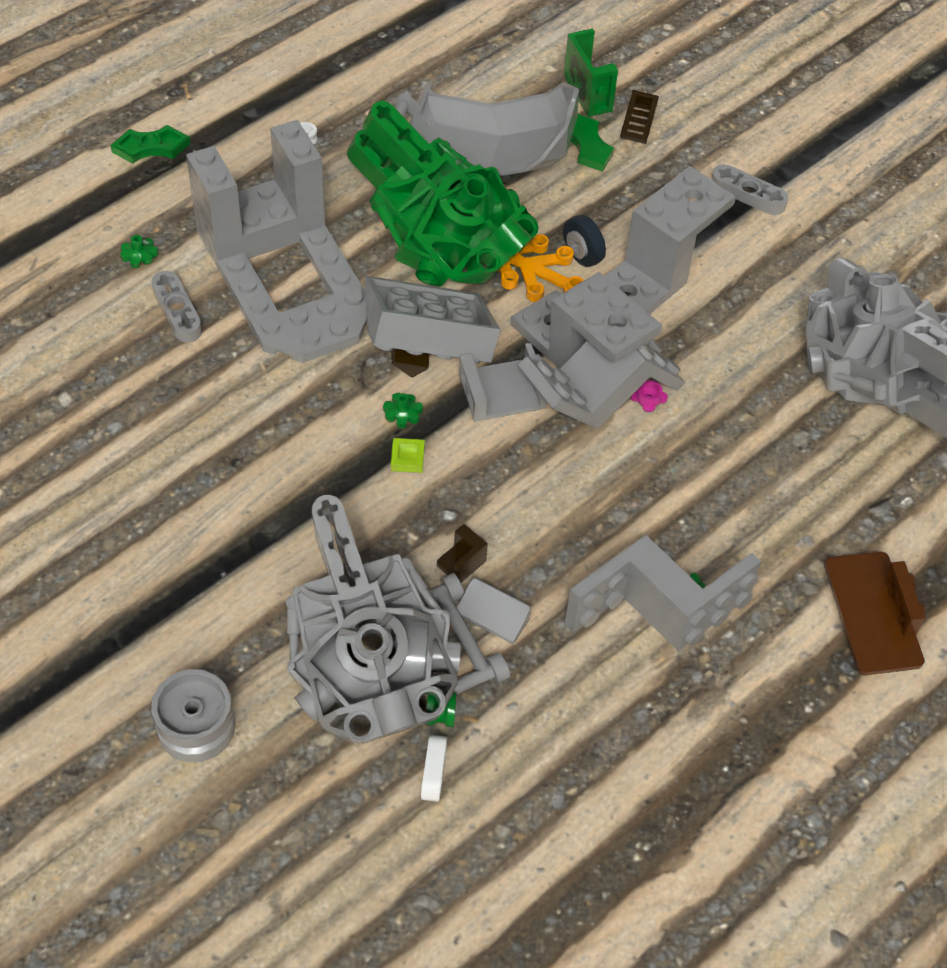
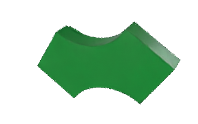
M577 114V121L570 141L579 151L577 163L603 172L614 154V147L608 145L600 138L598 134L600 121Z
M165 125L161 129L151 132H138L129 129L110 146L113 154L134 164L138 160L150 156H164L174 159L191 143L190 136L169 125Z

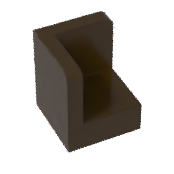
M463 524L455 531L454 546L437 560V567L446 575L455 573L460 583H462L486 562L488 543Z

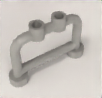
M455 573L442 577L440 579L441 586L428 592L438 602L442 610L449 612L450 625L476 670L458 678L454 692L459 694L492 678L497 684L510 678L509 668L500 653H496L486 659L484 658L453 602L461 599L464 595L461 583ZM420 595V597H421V599H422V601H423L424 606L427 607L428 604H427L426 601L423 599V597ZM396 635L392 636L393 649L396 653L397 639ZM451 684L437 688L446 695L451 688Z

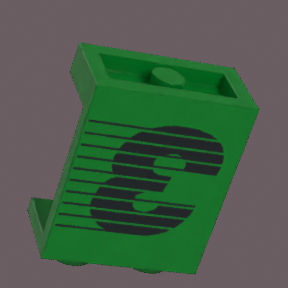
M593 28L568 34L564 77L569 85L579 89V103L587 117L613 112L618 69L614 63L599 67L592 66L591 60L595 35Z

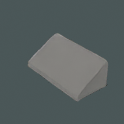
M473 578L470 581L457 606V610L462 618L511 644L515 643L529 622L531 607L477 578Z

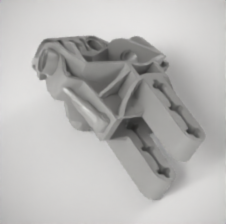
M846 258L835 259L828 268V287L816 291L809 296L805 337L807 338V360L810 373H817L825 380L828 390L832 392L837 391L846 400L885 405L899 415L906 412L947 438V314L936 312L931 301L926 299L923 302L909 287L901 284L894 275L879 272L867 273L863 267Z
M332 495L320 496L313 503L312 516L315 537L328 576L293 588L294 595H290L286 600L287 635H290V661L287 664L289 674L303 688L294 699L314 721L318 719V724H321L323 729L339 738L358 745L436 720L449 703L458 683L456 673L458 674L461 642L448 641L449 612L442 610L428 592L429 587L414 569L411 560L407 558L401 559L400 555L396 554L362 564L341 501ZM329 522L331 523L332 526H334V530H335V533H334V535H335V542H336L337 548H338V550H339V553H341V556L345 559V572H346V575H347V578H348V581H349V584L351 585V587H349L348 583L345 582V579H344V566H343V563H342L340 554H338V551H337L336 549H334L333 533H332V530H331V527H330ZM420 595L423 597V599L426 601V603L431 609L425 608ZM392 629L396 635L397 649L395 655L390 660L388 656L391 654L393 641L389 630ZM374 633L380 636L383 641L382 646L376 651L365 649L362 645V639L366 635ZM298 635H301L303 650L298 653ZM347 644H351L352 652L360 662L368 664L367 668L359 666L351 659L347 650ZM431 671L447 673L431 677ZM451 684V688L446 696L437 688ZM424 695H433L439 702V708L433 713H426L419 707V699ZM335 703L341 707L323 716ZM362 717L369 721L371 725L370 731L364 736H355L350 731V724L354 719ZM345 718L344 730L330 726V724Z

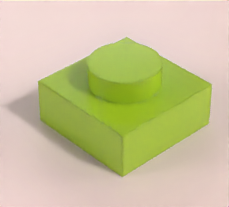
M393 438L391 471L423 473L425 440Z

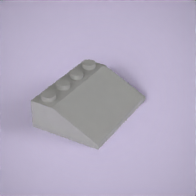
M366 276L365 293L368 333L373 345L385 351H392L393 348L402 349L413 355L429 353L447 360L452 357L460 358V355L472 353L475 364H479L481 361L491 363L500 328L480 294Z

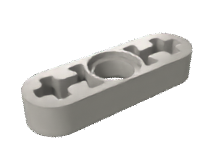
M723 164L714 168L711 180L734 194L736 200L770 215H779L785 211L788 194L783 189L730 165ZM752 187L756 190V192L749 193L744 191L742 188Z
M161 271L155 274L152 278L153 293L175 337L179 341L186 343L196 341L202 334L201 321L178 276L171 271ZM165 284H167L168 287H171V292L168 294L164 286ZM173 303H182L185 305L180 310H172L169 308V306ZM186 319V322L190 329H187L185 326H183V320Z

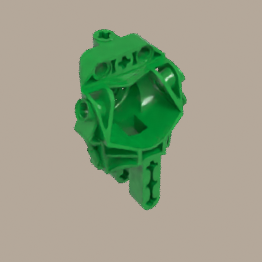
M378 101L373 104L363 121V130L358 131L347 149V156L351 163L377 189L369 202L371 203V209L378 213L385 228L389 229L398 246L395 259L416 269V277L428 285L440 287L449 278L452 281L462 283H486L536 236L539 229L538 222L528 213L524 205L520 206V200L516 191L513 189L507 190L504 187L499 172L495 167L483 168L480 164H471L467 161L466 157L451 148L449 142L443 141L440 137L429 144L389 102ZM451 205H453V206L455 207V209L458 210L460 213H463V214H466V215L471 214L472 216H464V215H462V214H459L457 211H455V210L453 209V207H452ZM467 266V272H462V270Z

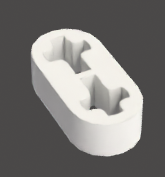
M429 735L421 800L436 802L440 800L447 750V736Z

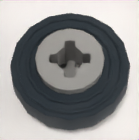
M577 215L570 218L564 224V241L566 246L573 249V258L580 265L591 267L600 263L605 258V240L600 229L591 218L585 215Z

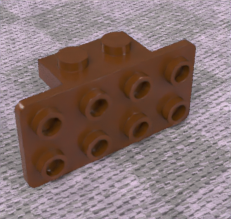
M882 551L827 558L824 568L858 673L867 676L922 668L925 659L916 635L926 619L924 604L919 602L917 598L915 578L912 573L908 572L905 561L891 562L888 554Z

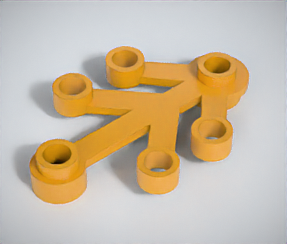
M536 234L529 244L500 270L502 287L511 290L518 286L519 274L511 269L510 263L519 267L526 286V297L532 302H536L544 296V286L537 282L536 276L563 288V293L584 280L579 276L567 278L545 267L559 264L563 266L570 265L573 262L574 251L571 247L561 246L554 254L533 257L520 255L530 252L545 253L548 250L549 239L543 234Z

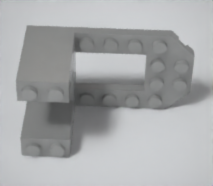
M297 119L270 128L275 180L238 191L234 178L215 146L186 154L197 232L262 350L274 355L277 352L291 355L292 360L305 363L358 344L367 323L366 293L363 286L325 226L322 157ZM299 242L330 295L279 313L249 259Z

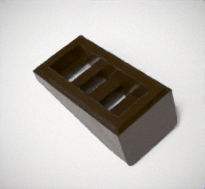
M636 90L632 91L620 138L647 144L659 96ZM634 107H638V108H642V109H646V110H650V111H649V112H646V111L634 109ZM632 114L647 117V119L634 117ZM630 121L643 124L645 127L630 124ZM628 129L643 132V135L629 132Z

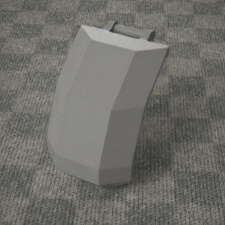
M562 82L548 93L489 104L437 94L427 86L420 92L417 101L408 94H399L395 106L403 117H405L406 112L412 115L410 124L429 144L440 137L443 141L449 142L451 148L466 157L467 161L471 164H480L483 168L495 167L499 175L504 176L551 167L566 157L577 121L579 89Z

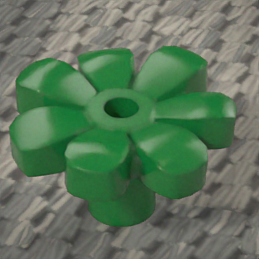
M140 235L132 236L131 243L125 242L121 245V259L123 262L130 261L132 268H139L141 261L143 264L148 265L153 262L152 258L158 256V248L154 247L153 240L150 238L143 240Z
M395 393L392 395V401L384 402L383 411L385 412V419L390 423L397 420L398 428H406L407 421L412 424L420 421L418 414L423 412V405L421 402H416V397L412 394Z

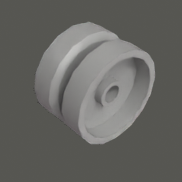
M201 669L184 670L170 675L158 686L152 698L151 713L160 744L169 755L184 762H203L216 757L229 745L234 735L235 727L232 701L226 684L215 674Z

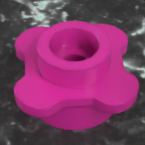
M651 380L646 381L630 396L631 400L638 402L645 412H653L657 405L666 403L668 398L667 394L663 392L661 385Z

